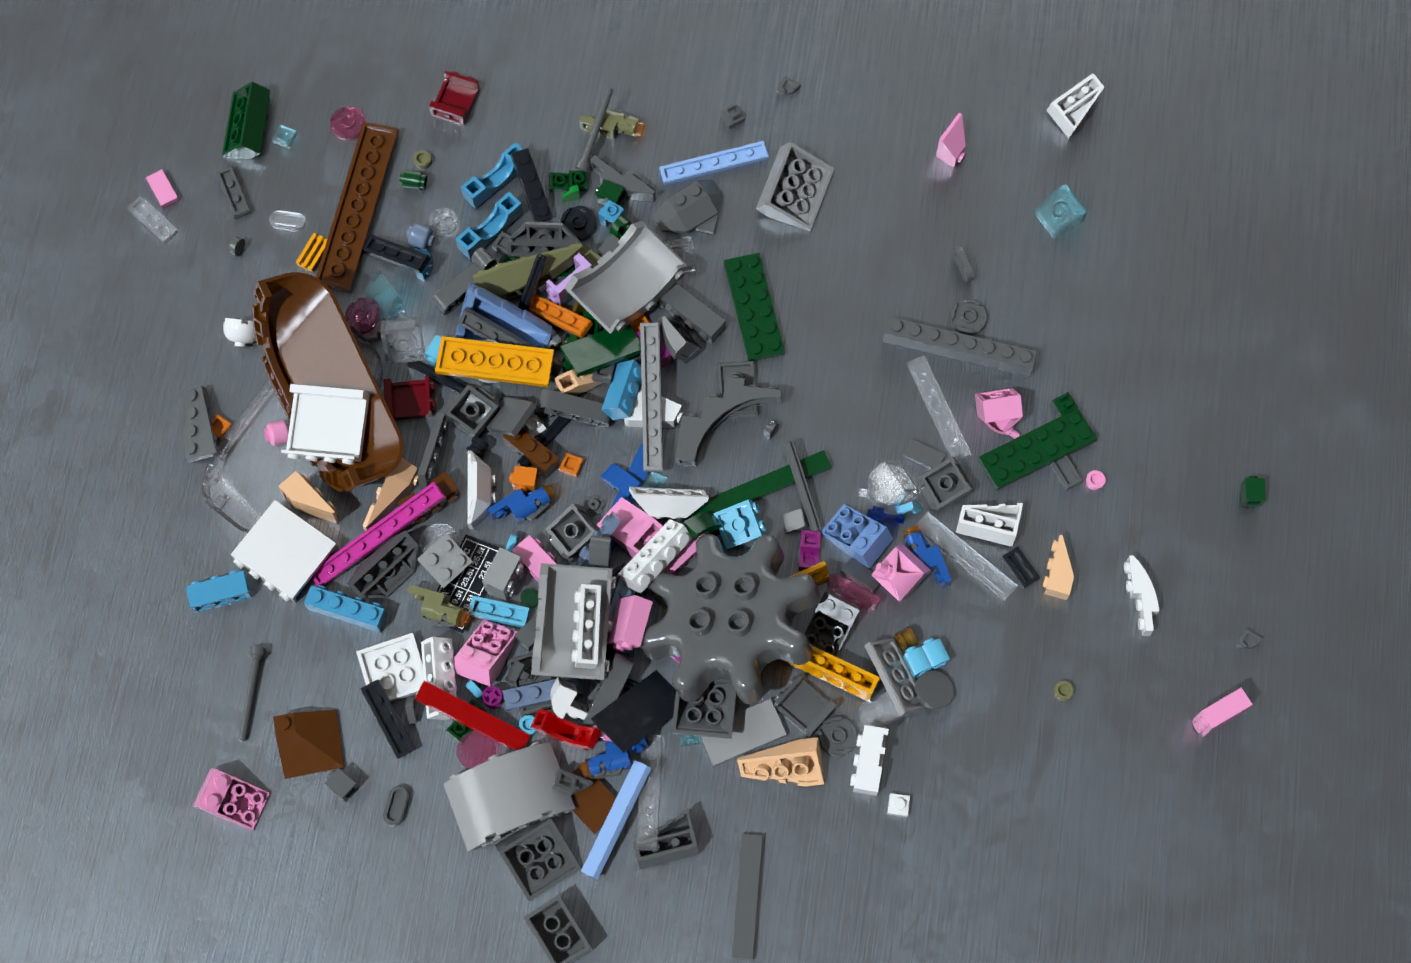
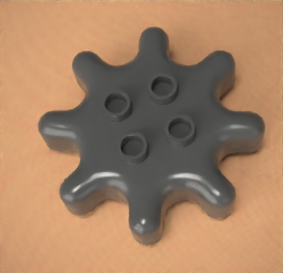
M704 534L696 542L698 563L691 572L683 576H675L662 571L648 585L656 601L667 607V612L661 621L646 626L640 647L651 660H660L669 656L681 658L673 674L672 684L684 701H696L702 696L711 682L718 679H727L732 682V686L742 702L754 704L763 696L764 688L761 681V673L768 663L781 659L795 665H803L811 659L813 651L804 633L791 627L793 618L798 613L810 609L819 603L821 598L820 591L814 579L807 574H798L789 578L776 576L784 561V552L778 540L772 535L765 534L760 536L754 542L751 549L742 556H728L718 537L712 534Z

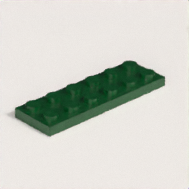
M760 253L723 260L748 361H759L785 355Z
M1077 408L979 456L978 461L996 490H999L1050 465L1052 462L1064 458L1066 455H1070L1096 442L1097 436Z

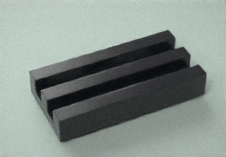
M1018 546L1001 557L1023 590L1040 579V576ZM1014 553L1018 555V557L1023 562V564L1028 569L1033 578L1029 577V575L1026 573L1022 565L1014 556ZM1008 557L1011 558V560H1012L1013 563L1016 565V567H1017L1018 570L1021 572V574L1023 575V577L1026 579L1027 582L1024 581V579L1021 577V575H1020L1019 572L1016 570V568H1015L1014 565L1011 563V561L1009 560Z

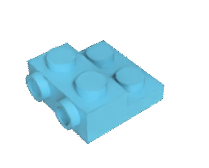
M746 500L713 513L714 517L722 523V527L719 530L727 550L744 543H749L765 535L764 532L767 531L764 521L759 520L758 513H760V509L756 502L753 503L752 500Z

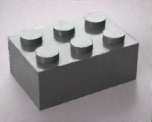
M559 895L524 917L551 963H574L593 951Z

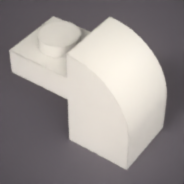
M557 677L550 692L552 708L555 714L561 719L567 713L572 718L584 720L588 712L585 704L574 700L578 693L576 684Z

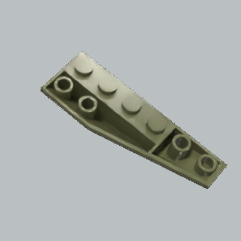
M582 243L540 253L546 256L547 259L536 289L574 264L573 257L578 253L584 256L586 250ZM538 254L506 263H499L488 270H480L477 274L472 275L475 284L503 300L509 301L522 296Z

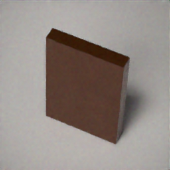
M582 763L572 773L594 782L590 788L571 795L575 806L573 812L595 835L603 827L616 797L599 779H593L590 769Z

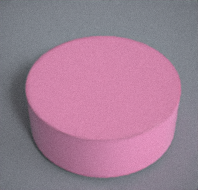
M1093 470L1088 473L1085 482L1089 489L1100 490L1103 488L1106 478L1101 471Z

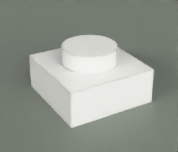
M890 793L887 815L908 817L910 796Z

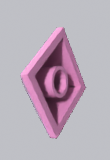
M961 113L957 114L939 139L936 153L937 158L952 167H955L958 162L961 163L966 156L964 153L966 144Z

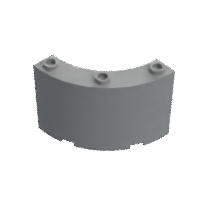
M643 221L632 223L618 241L620 245L613 252L609 250L597 261L598 265L594 268L588 267L573 274L565 286V289L610 334L616 331L621 332L647 310L651 311L657 304L656 302L676 281L684 277V271L688 267Z
M541 563L538 598L540 599L538 600L531 675L604 680V672H609V660H606L608 632L612 633V621L609 620L611 588L615 589L616 577L612 576V568ZM581 584L601 585L598 664L595 669L574 668L575 662L571 661L572 650H575L576 642H572V635L577 625V622H573L574 610H577L578 604L574 603V595Z
M541 741L532 743L530 747L502 756L500 754L493 755L488 758L489 761L463 773L451 775L450 780L443 784L468 852L483 849L501 839L502 834L509 831L514 833L527 828L531 822L543 821L550 817L551 819L563 817L575 809L570 795L552 789L556 773L560 767L550 742L541 743Z

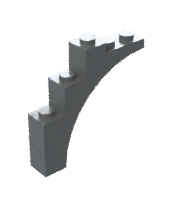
M740 376L726 377L723 398H720L718 395L704 396L701 418L694 414L682 416L675 457L677 465L696 467L702 446L716 426L725 418L744 408L765 403H782V390L776 387L760 388L758 385L746 386L745 379H742Z

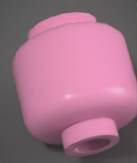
M284 420L269 422L266 428H264L266 442L274 447L287 444L290 425H287Z

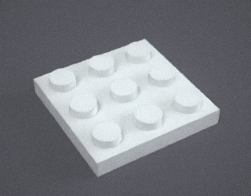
M413 633L356 651L366 685L379 679L390 702L417 694L424 681L423 662Z

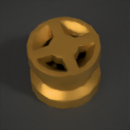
M910 627L905 628L901 633L897 632L894 634L902 651L907 650L911 645L915 646L918 644L917 638Z

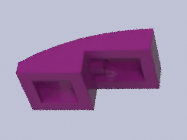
M801 531L799 571L819 563L821 531Z

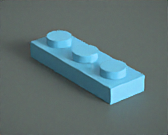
M473 596L468 615L522 628L527 623L530 608ZM476 601H478L479 603L475 611H473Z

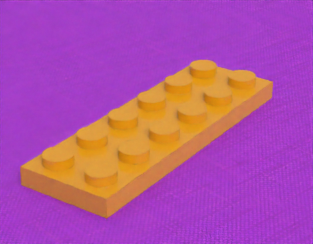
M441 336L435 373L549 387L554 350Z

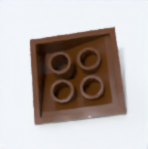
M337 710L296 712L273 716L275 735L285 780L337 770V768H345Z

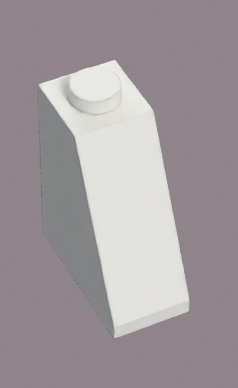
M642 387L637 394L630 417L624 418L625 426L643 427ZM661 396L662 428H674L676 423H680L682 416H684L682 405Z

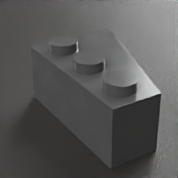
M688 809L673 820L667 821L665 825L657 830L654 829L633 842L639 869L699 854Z

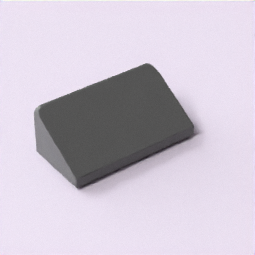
M851 558L841 569V574L871 595L880 586V583L872 576L873 571L854 558Z

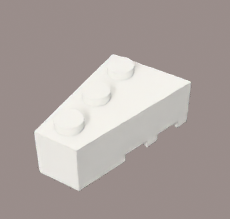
M1093 73L1050 104L1046 111L1068 138L1090 109L1104 86Z
M1017 503V505L999 504V506H987V504L962 505L955 533L1012 547L1016 538L1023 503Z
M864 725L862 735L858 734L856 746L860 747L859 754H855L853 766H857L856 774L852 773L850 785L854 786L853 792L877 796L889 729Z

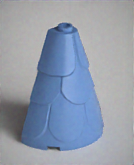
M469 283L460 318L464 309L468 307L537 348H546L549 341L554 338L555 331L552 330V326L527 310H522L511 302L503 300L488 290ZM458 324L455 338L478 341L486 340Z

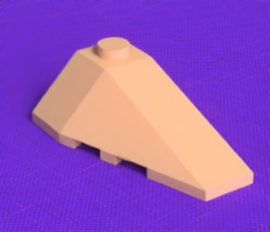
M404 458L401 459L394 471L385 476L383 486L378 487L376 492L377 502L371 504L363 524L365 531L386 517L398 505L397 502L406 497L413 490L414 486L419 484L418 468Z
M818 737L795 740L737 759L741 777L759 780L774 779L779 780V783H786V781L798 783V786L824 784L822 753Z

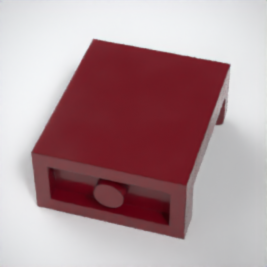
M445 71V79L436 100H431L429 104L430 113L432 116L465 125L480 91L479 83L473 77L461 76L454 71Z
M425 376V380L392 383L391 378L383 379L384 400L394 420L433 417V410H436L435 399H432L435 386L434 381H430L429 376Z

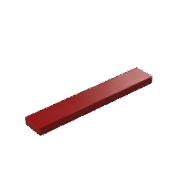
M426 681L422 682L414 700L513 751L525 748L530 737L529 734Z

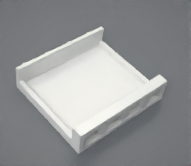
M290 384L289 392L294 393L287 448L286 450H281V453L288 455L287 458L299 459V456L306 457L305 460L317 461L318 458H323L324 462L335 463L336 460H342L343 464L354 465V461L361 462L370 393L364 390Z
M274 500L231 553V556L234 559L233 563L239 568H247L250 570L248 573L256 580L261 578L265 581L264 585L272 591L274 589L279 591V596L285 601L289 602L291 600L296 603V596L331 553L335 554L339 548L334 541Z

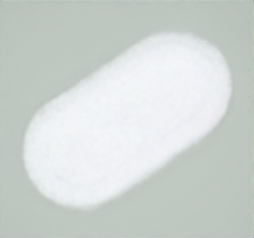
M278 210L272 212L269 216V222L276 230L300 232L306 226V220L300 213Z

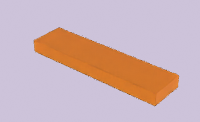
M537 294L533 295L528 312L580 338H583L593 325L591 320Z

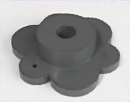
M597 495L584 499L585 505L583 508L590 517L595 516L596 513H602L605 502L599 499Z

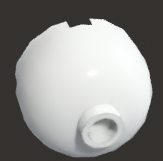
M224 318L223 331L225 337L235 342L234 346L246 347V343L249 344L256 341L253 321Z

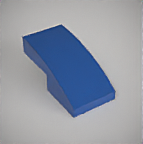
M614 463L600 476L602 480L613 489L616 488L627 499L631 497L629 487L641 486L638 480Z

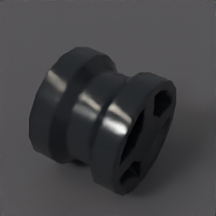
M472 437L471 445L466 448V452L472 451L482 460L484 451L489 448V444L478 437Z

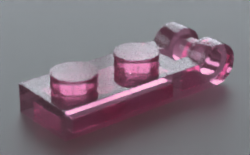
M831 574L829 576L828 587L831 590L838 589L842 591L845 597L851 600H858L866 609L872 608L875 610L877 608L880 598L838 574Z

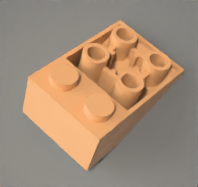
M295 471L278 486L283 497L296 511L336 524L339 523L337 518L339 514L335 506L329 500L325 502L326 500L322 497L323 494L317 487L313 489L310 480L304 474L300 475Z

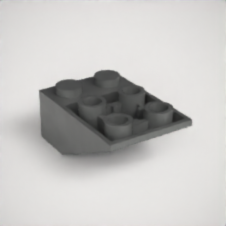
M827 589L804 633L810 645L837 657L863 606Z

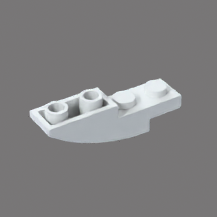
M1131 555L1124 562V573L1128 574L1126 591L1130 592V599L1138 598L1136 599V610L1140 612L1138 629L1142 630V636H1150L1154 631L1152 617L1159 613L1158 600L1147 572L1135 556Z

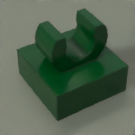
M1069 392L1053 399L1051 402L1059 416L1078 408Z

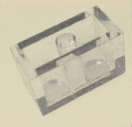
M888 692L878 696L876 701L871 702V700L863 702L857 711L863 726L869 725L882 728L904 718V716H899Z

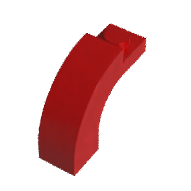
M538 709L530 727L551 739L584 751H588V749L593 750L601 732L596 728L577 725L561 719L550 711Z

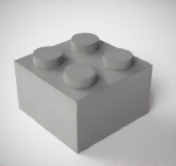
M447 533L417 559L443 589L473 562Z
M503 548L498 549L482 581L487 593L504 601H508L509 597L514 596L517 589L515 585L518 580H522L525 574L521 556Z

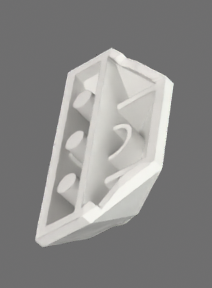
M468 451L467 524L470 530L474 529L489 515L487 508L496 504V493H493V486H496V475L492 474L491 468L472 451Z
M629 487L633 498L654 519H661L662 517H669L675 520L687 518L709 499L706 492L699 489Z

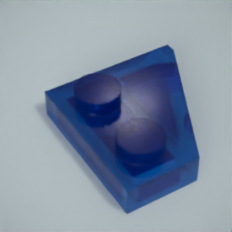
M874 505L873 509H868L867 517L904 524L905 516L884 512L885 508Z

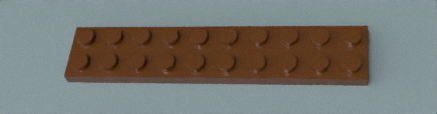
M363 122L316 275V278L324 282L330 289L350 293L352 291L363 255L362 249L369 235L399 134L398 128Z

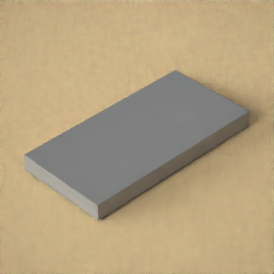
M894 638L873 641L864 645L899 716L927 709L918 700L919 697L915 693V680Z
M768 699L734 714L732 739L700 737L711 763L715 767L783 738L787 734L772 700Z

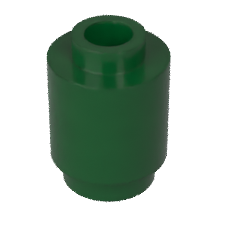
M405 169L404 173L401 172L399 182L403 188L425 189L427 186V174Z

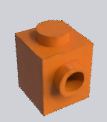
M514 466V472L511 471L509 476V483L512 484L513 490L521 489L523 493L536 490L539 478L538 469Z

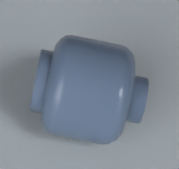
M416 223L413 226L410 225L406 234L409 245L419 249H426L428 245L432 246L435 238L432 235V229L420 223Z

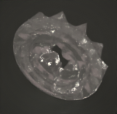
M448 208L434 210L428 219V225L432 231L442 236L448 233L451 234V231L456 229L458 223L456 214ZM440 217L446 221V227L440 224Z

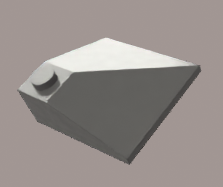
M727 679L715 680L707 686L699 699L692 702L684 701L676 691L671 733L732 739L736 691L732 686V682Z
M551 817L513 833L495 844L528 901L581 869Z

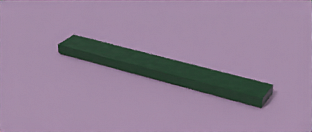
M824 450L800 460L806 479L832 468ZM790 465L710 497L705 504L687 518L689 519L705 512H710L714 516L713 513L743 501H756L796 484Z

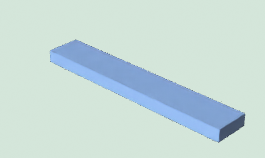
M764 141L661 166L659 170L664 185L767 160L769 155Z
M634 760L581 870L582 872L598 880L649 775L651 767Z

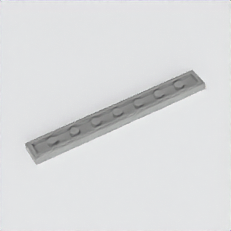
M640 323L644 472H663L659 323Z

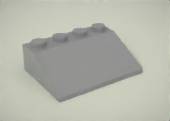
M792 142L779 148L756 210L772 219L810 231L835 168Z

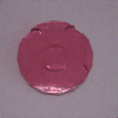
M341 107L331 116L330 127L332 133L337 138L350 141L359 137L362 124L366 122V119L361 110L356 107Z
M368 298L357 299L358 301L352 302L348 306L345 318L352 332L357 335H364L375 328L379 321L380 312L379 307L374 301Z
M476 731L465 734L459 740L456 747L457 759L467 770L489 761V757L496 755L494 740Z

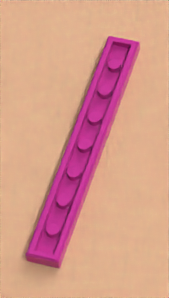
M432 482L325 560L311 578L317 586H326L446 498L438 485Z

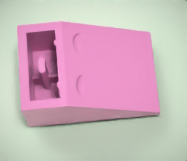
M622 497L606 514L610 515L613 511L619 515L621 522L610 537L631 557H634L663 527L653 517H650L647 513ZM604 516V517L601 519V521L596 525L599 529H600L601 526H602L601 523H602L603 519L605 518V516Z
M483 620L454 657L456 674L491 686L506 662L516 640L514 635L518 631Z
M210 769L193 806L253 830L270 793L218 769Z

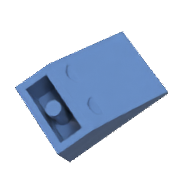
M845 504L821 531V535L868 568L874 564L893 541L886 526Z

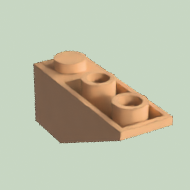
M570 370L554 378L557 391L572 396L582 394L602 383L592 381L593 372L577 377L574 371Z
M1059 535L1058 539L1053 541L1051 547L1054 555L1053 558L1048 560L1047 569L1050 571L1049 575L1044 577L1042 587L1045 588L1044 594L1067 600L1071 592L1074 574L1063 535Z

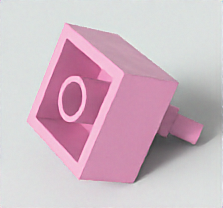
M1013 388L975 393L977 416L993 431L999 434L1010 435L1014 439L1018 438L1020 433L1013 429V427L1023 418L1021 395Z
M901 544L896 546L882 563L876 565V570L872 573V576L900 602L909 597L931 570L907 547Z

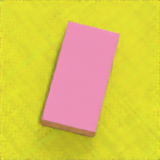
M162 169L146 177L162 208L179 201Z

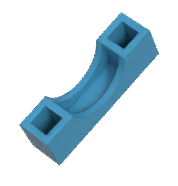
M514 143L502 153L499 162L490 172L480 177L473 176L461 186L463 197L474 208H477L517 175L510 156L513 152L523 150L517 143Z
M508 192L496 202L492 213L482 224L474 228L468 227L455 239L458 249L471 260L473 253L477 249L485 248L501 231L503 232L524 213L522 203Z

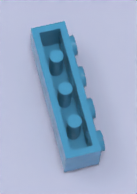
M321 585L310 587L304 601V605L308 610L381 633L388 616L382 605L378 603H372V605L365 603V600L359 597L352 599L340 591L333 593Z

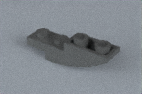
M595 155L590 160L591 169L599 174L600 184L605 179L624 187V197L643 202H654L656 200L655 189L651 185L643 183L636 174L626 171L622 175L618 169L610 167L606 160L603 158L599 159Z

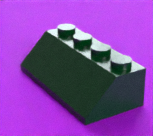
M252 81L233 92L222 151L223 157L251 159L261 153L262 138L265 134L264 126L268 117L267 108L270 103L269 89Z

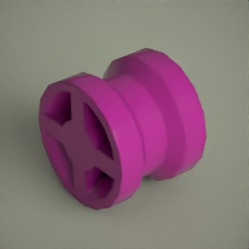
M496 686L487 687L482 695L485 705L490 709L499 708L504 700L501 690Z

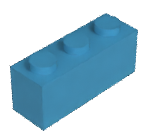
M635 360L617 363L601 409L612 420L628 418L631 415L642 383L641 365Z
M240 570L232 571L229 575L213 576L207 581H194L191 585L186 586L189 605L194 613L252 598L248 576L244 571Z

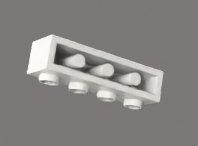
M669 519L618 575L628 588L642 593L693 539L683 524Z
M581 584L578 591H575L574 603L578 604L577 610H574L573 622H577L576 630H573L572 642H576L575 650H572L571 661L575 662L574 668L595 669L598 664L601 585Z
M431 637L422 641L424 681L457 697L452 639ZM426 706L427 719H451Z

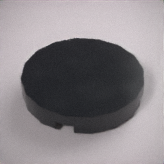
M581 205L568 208L562 214L560 223H563L580 241L590 238L597 228V220L593 211Z

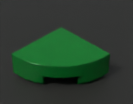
M578 185L572 186L568 192L562 193V203L580 199Z

